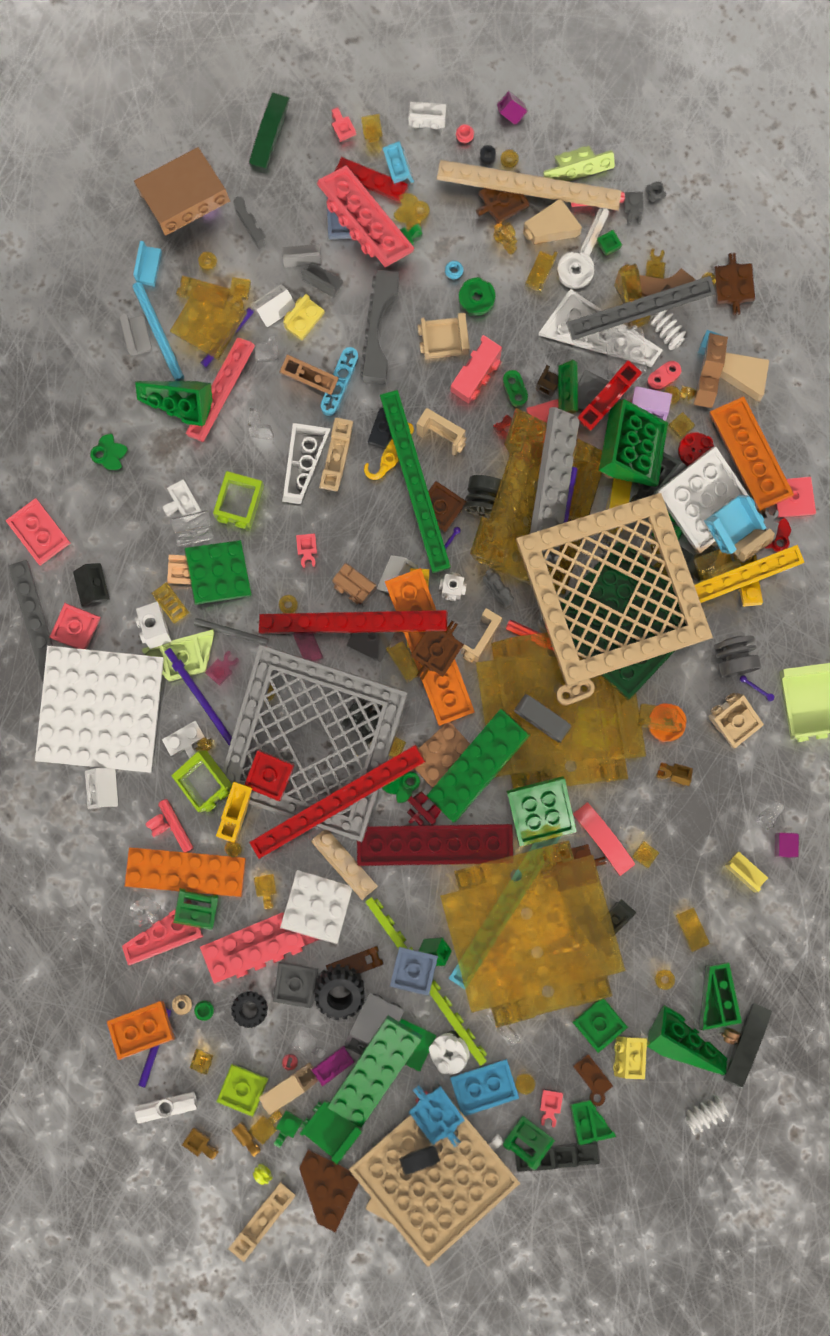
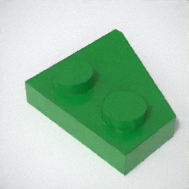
M591 1100L570 1104L578 1145L616 1137Z

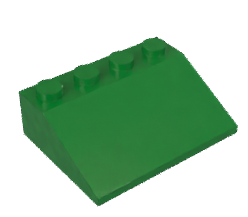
M625 399L616 403L609 411L599 471L615 479L654 487L658 486L668 422Z

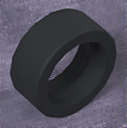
M432 1145L401 1157L399 1162L404 1175H409L439 1163L440 1157L436 1146Z

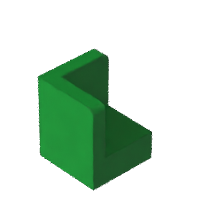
M443 937L424 939L418 950L419 952L438 956L436 966H445L452 952Z

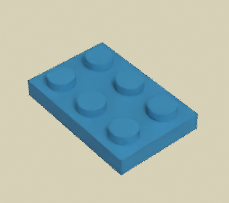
M507 1059L450 1077L460 1111L464 1116L519 1099Z

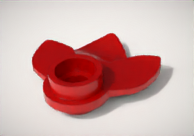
M786 518L779 521L776 538L765 549L772 548L775 552H780L789 548L790 541L788 537L791 534V526ZM781 541L783 545L778 546L776 542Z

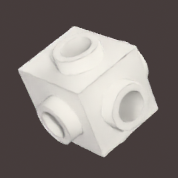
M450 572V574H445V579L440 580L439 590H442V597H445L446 600L456 601L460 600L461 594L465 595L467 584L464 583V577H461V574ZM449 584H457V586L452 588Z

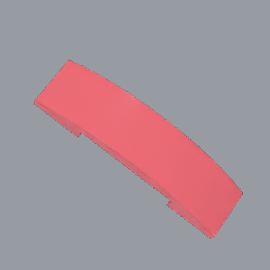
M588 802L573 813L575 819L593 839L619 876L635 865L623 845Z

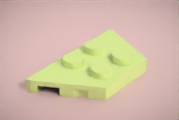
M209 630L172 640V642L152 649L146 647L142 649V652L146 656L164 657L162 675L169 682L178 680L182 677L178 671L175 672L171 665L173 664L164 651L171 648L177 658L181 659L185 664L184 668L190 676L206 672L215 633L214 630Z

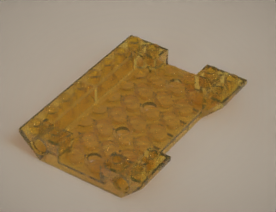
M516 408L504 443L510 455L490 519L481 517L470 554L477 562L531 585L516 543V538L530 534L537 492L534 483L535 481L538 482L547 423ZM580 439L576 440L573 452L572 467H576L578 470L568 522L590 515L602 472L599 471L602 450ZM525 516L529 520L528 526H525L523 523ZM582 539L570 543L579 547ZM565 544L560 546L559 552H562ZM567 546L564 554L573 559L577 550ZM513 552H516L518 555L516 562L512 559ZM562 558L558 566L568 571L572 562ZM547 565L549 574H551L553 567ZM556 569L552 578L562 583L566 574ZM568 576L565 582V585L567 586L571 578L570 576ZM553 583V586L557 593L560 586ZM562 588L560 594H566L567 590Z

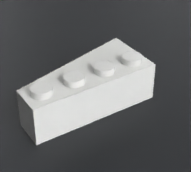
M293 423L282 502L302 503L329 436V428Z

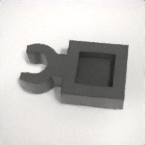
M624 192V213H630L627 223L631 225L632 218H636L638 220L637 223L640 224L642 216L639 212L644 210L643 192Z
M768 507L762 513L766 526L764 531L766 532L768 529H771L775 533L774 541L779 525L774 520L778 517L779 511L776 510L773 515H770Z

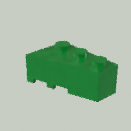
M724 962L706 966L699 1029L708 1030L742 1023L730 964Z

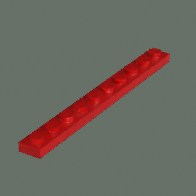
M446 610L259 614L258 633L447 631L448 612Z
M414 745L249 843L258 859L418 767L426 762L417 745Z

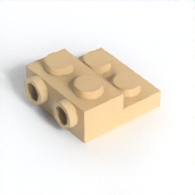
M740 693L729 694L725 698L726 702L723 705L714 706L711 709V714L708 716L716 729L723 734L727 742L734 749L764 725L748 700Z

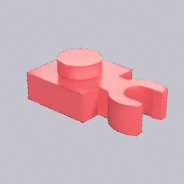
M315 533L296 535L298 555H304L301 559L302 567L305 568L307 560H311L312 566L315 567L316 561L312 554H317Z
M543 1089L540 1110L545 1111V1114L541 1117V1125L544 1126L545 1120L550 1118L552 1119L551 1126H556L554 1113L560 1114L563 1098L562 1092Z

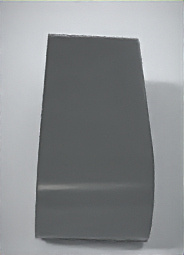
M527 694L522 697L514 709L515 713L559 743H561L572 727L567 721Z

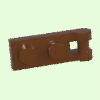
M378 946L330 963L326 965L328 971L329 966L335 968L336 964H340L341 967L348 965L350 970L352 968L356 969L357 974L384 965V963L379 958ZM368 955L371 956V959L373 961L369 964H367L365 957Z

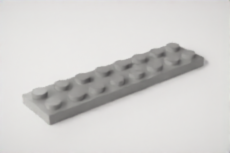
M556 407L549 408L530 534L563 524L565 519L579 419L577 416ZM560 546L555 547V548H553V549L559 551V550H560ZM547 550L542 551L543 557ZM550 551L546 560L556 564L559 556Z

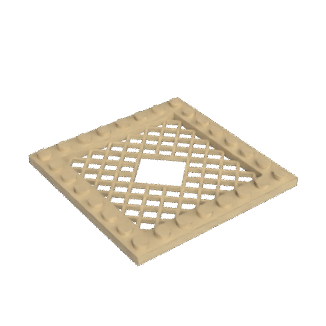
M661 493L516 538V543L566 686L713 638ZM637 522L633 530L625 526ZM640 523L649 527L645 536L636 532ZM619 527L616 535L607 532ZM621 529L631 533L628 541L618 537ZM651 530L653 531L656 541L648 538ZM601 533L598 541L589 537ZM604 534L613 538L610 547L600 543ZM634 535L643 539L640 548L630 543ZM583 539L579 547L570 543ZM586 540L595 544L592 553L582 549ZM616 540L625 545L622 554L612 549ZM646 541L656 545L652 554L643 550ZM565 544L562 552L553 549ZM567 546L577 550L573 559L564 554ZM598 546L607 550L604 559L594 555ZM628 547L638 551L634 560L625 556ZM658 548L662 559L654 556ZM547 550L543 557L542 551ZM550 551L559 556L556 564L546 560ZM580 552L590 556L586 565L576 561ZM610 552L620 557L616 565L606 561ZM640 553L650 557L646 566L637 562ZM562 558L572 562L568 571L558 566ZM592 558L602 562L598 571L588 567ZM622 559L632 563L628 572L619 567ZM652 559L662 563L658 572L649 568ZM574 564L584 568L580 577L571 573ZM604 564L638 581L623 614L589 597ZM547 565L553 567L551 574H549ZM634 565L644 569L640 578L631 574ZM664 566L667 570L669 577L661 574ZM556 569L566 574L562 583L552 578ZM586 570L596 574L592 583L582 579ZM647 571L656 575L653 584L643 580ZM568 576L578 580L574 589L565 585ZM659 577L668 581L665 590L655 586ZM580 582L590 586L586 595L577 591ZM553 583L560 586L557 593L555 591ZM641 583L651 587L647 596L637 592ZM671 584L675 595L667 592ZM562 588L572 592L568 601L559 597ZM653 589L663 593L659 602L649 598ZM575 594L584 598L581 607L571 603ZM635 595L645 599L641 608L632 604ZM665 596L675 600L671 608L662 604ZM587 600L596 604L593 613L583 609ZM559 601L566 604L563 611L561 609ZM648 601L657 605L653 614L644 610ZM677 602L682 614L674 610ZM569 606L578 610L575 619L565 615ZM599 606L609 611L605 620L595 615ZM629 607L639 611L635 620L626 616ZM660 607L669 611L666 620L656 616ZM581 612L591 617L587 626L577 621ZM611 613L621 617L617 626L608 622ZM642 613L651 617L648 626L638 622ZM672 613L681 618L678 626L668 622ZM593 619L603 623L599 632L590 628ZM624 619L633 623L630 632L620 628ZM654 619L663 623L660 632L650 628ZM566 620L572 622L570 629H568ZM685 621L686 626L681 628L683 622ZM575 624L585 629L581 638L571 633ZM605 625L615 629L611 638L602 634ZM636 625L645 629L642 638L632 634ZM666 625L669 626V627H671V628H673V629H675V630H672V631L663 633L664 630H665ZM587 631L597 635L593 644L584 640ZM618 631L628 635L624 644L614 640ZM648 631L651 632V633H653V634H655V635H657V636H654V637L645 639V638H646V635H647V633H648ZM600 637L609 641L606 650L596 646ZM630 637L633 638V639H635V640H637V641H639V642H636V643L627 645V643H628ZM572 638H574V639H576V640L579 641L578 644H577V646H576V649H575V646H574V643H573ZM581 643L591 647L587 656L578 652ZM612 643L620 646V648L609 651ZM594 649L602 652V654L591 657Z

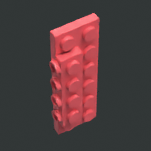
M347 165L318 180L317 185L328 197L326 202L328 210L331 213L335 212L340 225L348 228L351 238L361 244L364 254H369L371 258L376 256L383 266L387 267L413 252L414 247Z
M284 912L203 945L200 949L215 984L234 975L237 978L247 975V970L253 967L255 971L266 967L265 962L273 960L274 963L285 959L284 954L289 952L292 955L302 952L303 946L320 939L280 928Z

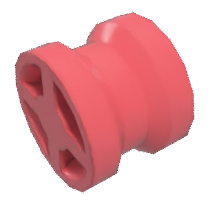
M162 814L153 817L145 824L147 828L151 829L153 838L170 828L169 824L164 822Z

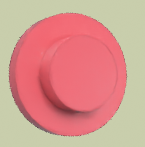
M467 124L459 126L456 130V138L462 143H468L474 137L472 127Z

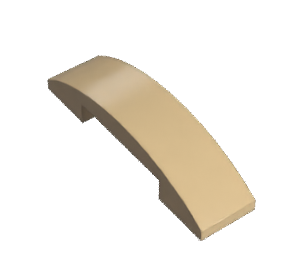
M334 419L330 446L319 488L337 492L339 490L352 434L353 421Z
M280 1182L228 1249L244 1262L296 1195Z

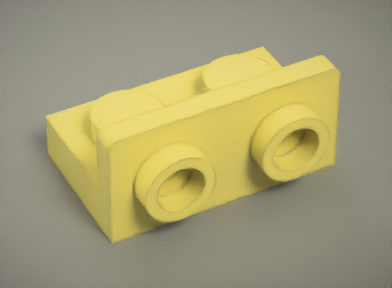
M305 294L303 298L300 297L296 301L295 308L285 315L283 319L284 327L303 341L324 315L325 310L311 301L309 295Z
M618 1036L614 1046V1076L624 1079H645L647 1038Z

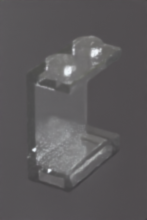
M636 325L628 326L624 331H619V328L607 329L608 333L603 334V338L606 339L609 366L607 379H612L627 360L642 372L641 375L647 374L643 328L637 329Z

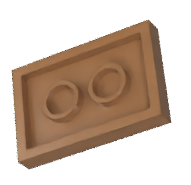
M448 722L419 748L426 762L414 769L433 788L470 743L451 722Z

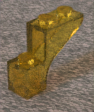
M636 263L622 266L616 277L614 286L623 304L643 298L639 269ZM650 316L628 322L627 324L630 329L635 330L648 324Z

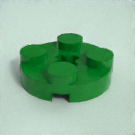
M482 278L468 279L460 288L458 295L459 304L466 314L470 316L483 315L494 306L495 289L490 282H486ZM474 293L482 295V297H480V300L472 298L474 297Z

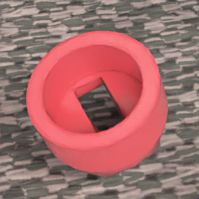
M287 1054L282 1059V1066L286 1070H294L298 1065V1059L293 1054ZM289 1057L293 1058L290 1068L286 1067Z

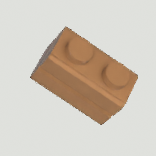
M347 563L342 566L332 580L333 588L341 594L344 592L350 596L348 599L355 605L359 603L364 605L377 588L376 584Z

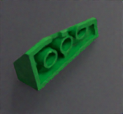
M199 381L135 382L138 401L155 409L164 410L167 412V415L171 417L176 416L186 424L205 425L213 401L211 383Z
M664 1005L649 1030L647 1047L664 1057L724 1076L727 1069V1057L711 1042H705L698 1035L699 1031L696 1028L691 1029L684 1022L686 1019L681 1014Z

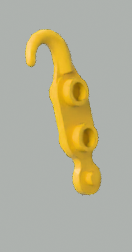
M408 423L412 435L414 427L411 423ZM392 439L382 454L380 469L377 473H370L368 470L369 463L365 464L364 473L368 478L378 480L398 463L399 460Z

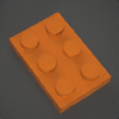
M159 1001L107 1021L118 1060L175 1039L164 1001Z

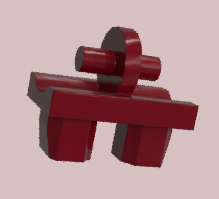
M422 791L408 799V802L418 811L415 813L411 808L407 811L412 817L408 822L412 824L416 821L421 826L424 821L419 816L422 815L433 825L441 810L434 804L426 811L422 805L429 798Z

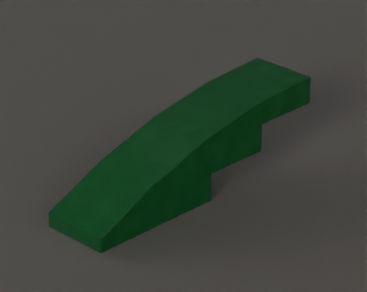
M272 92L254 142L249 164L265 169L268 168L278 134L282 130L290 97Z

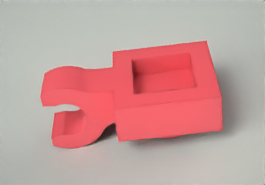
M338 107L332 109L331 115L335 121L332 123V128L339 142L355 136L356 131L349 117L343 118Z

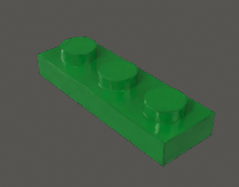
M570 360L558 366V409L570 414L578 412V362L575 360Z

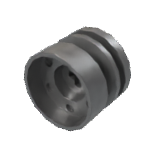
M735 636L714 645L715 651L724 650L718 653L716 657L726 658L725 662L719 664L722 678L738 676L762 668L759 656L749 655V652L757 649L756 645L747 646V644L755 641L754 636Z

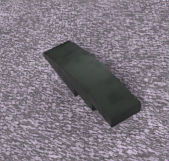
M756 1003L751 1005L746 1023L743 1024L739 1042L734 1045L724 1081L741 1089L743 1088L772 1014L771 1010Z
M598 1142L583 1145L551 1146L536 1170H532L527 1162L515 1154L517 1172L556 1170L557 1168L600 1164ZM532 1148L523 1149L532 1157L536 1153Z

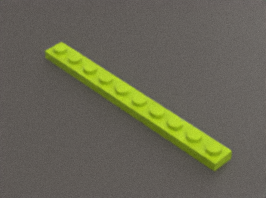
M371 897L366 900V904L397 948L408 949L404 943L406 938L402 932H396L393 928L395 922L389 914L385 916L381 911L384 907L378 898L374 900ZM435 979L432 980L430 995L460 1038L465 1041L469 1051L479 1065H483L487 1062L485 1059L487 1053L481 1045L476 1046L473 1042L475 1036L470 1029H464L461 1025L464 1022L458 1012L455 1014L450 1009L452 1006L447 996L442 997L438 992L441 989Z

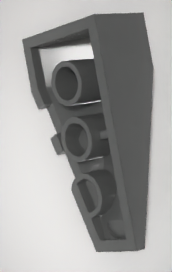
M663 452L658 486L638 484L640 488L630 502L655 495L657 490L687 467L681 461Z

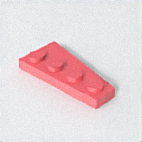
M187 900L185 902L187 904H192L191 900ZM174 909L168 916L157 921L145 932H141L122 946L127 964L130 966L203 937L201 928L173 923Z

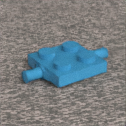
M418 1085V1090L414 1088L413 1091L420 1100L408 1112L432 1145L440 1139L447 1137L453 1147L457 1146L453 1138L458 1144L461 1141L457 1138L454 1131L465 1119L441 1086L434 1092L426 1095L420 1085Z

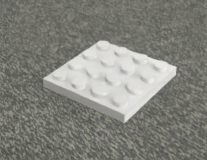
M712 447L656 491V494H662L667 510L697 553L703 552L715 542L704 520L738 495L749 496L717 447Z

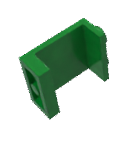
M325 1099L323 1103L319 1101L313 1108L314 1115L311 1119L307 1117L300 1125V1128H302L300 1135L308 1137L329 1154L333 1162L338 1164L360 1136L363 1129L327 1108L329 1101Z

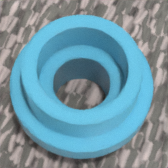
M458 261L447 263L445 267L447 277L450 279L460 278L463 274L462 264ZM451 269H457V272L452 273Z

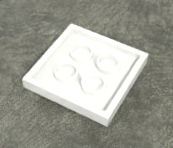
M297 870L280 928L337 944L352 888L346 884Z

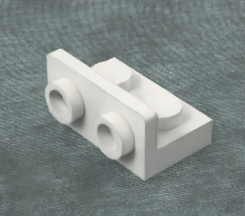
M410 102L408 117L410 126L416 128L422 126L431 127L433 129L445 128L446 104Z

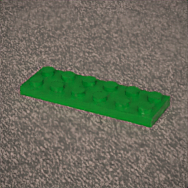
M500 709L426 796L452 822H456L529 738L530 734L506 711Z
M387 1015L329 1102L327 1108L362 1128L422 1040V1035Z

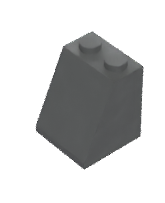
M369 993L344 1047L361 1055L387 1015L400 1022L405 1010L401 1009L396 1003H389L383 1000L378 994Z

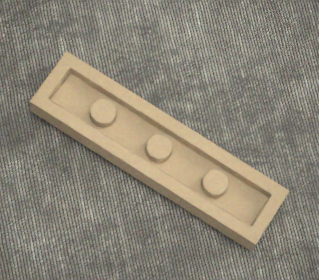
M323 830L313 838L312 844L361 900L365 899L378 887L361 866H357L354 858L330 831Z

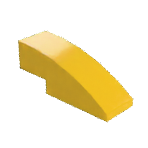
M233 782L216 834L217 837L233 843L237 841L253 788Z

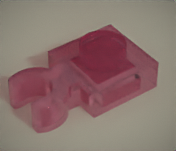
M230 651L225 653L222 662L217 659L205 672L219 686L232 673L229 667L235 666L239 662L237 657L233 661L228 660V657L232 654Z

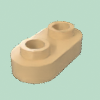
M590 679L569 686L563 685L558 689L556 698L560 704L570 705L590 697L595 687ZM586 686L587 691L582 692L580 687ZM568 693L569 698L564 699L562 694Z

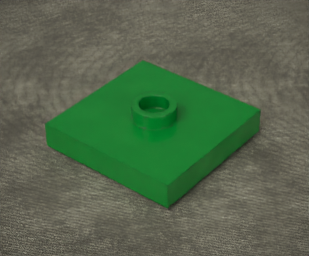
M602 996L572 1021L597 1053L601 1052L628 1028Z
M401 1018L400 1023L422 1035V1040L405 1063L406 1066L420 1072L429 1054V1047L437 1035Z

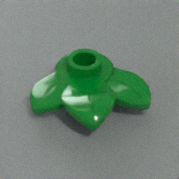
M107 434L99 439L98 445L92 448L90 457L93 462L102 464L108 470H118L122 468L119 459L125 456L128 448L123 444L114 443L113 434ZM102 452L103 456L98 458L97 454Z
M407 772L383 786L382 789L389 794H396L397 802L403 803L408 801L412 796V792L419 787L420 778L415 772ZM408 778L414 779V783L412 785L407 784Z

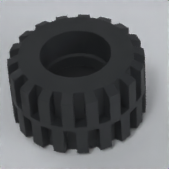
M336 964L335 968L329 966L328 971L324 969L321 972V976L318 975L317 982L315 983V1001L317 1008H320L322 1014L327 1013V1018L330 1019L333 1016L335 1020H339L341 1017H343V1020H346L347 1016L350 1015L352 1018L355 1016V1011L359 1012L365 998L364 981L360 973L356 974V969L352 968L350 970L348 965L341 967L340 964ZM338 986L345 987L351 991L342 998H336L329 993L332 988Z

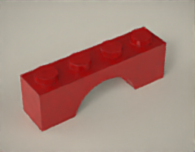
M627 360L604 389L578 416L579 422L591 432L640 377L642 372Z

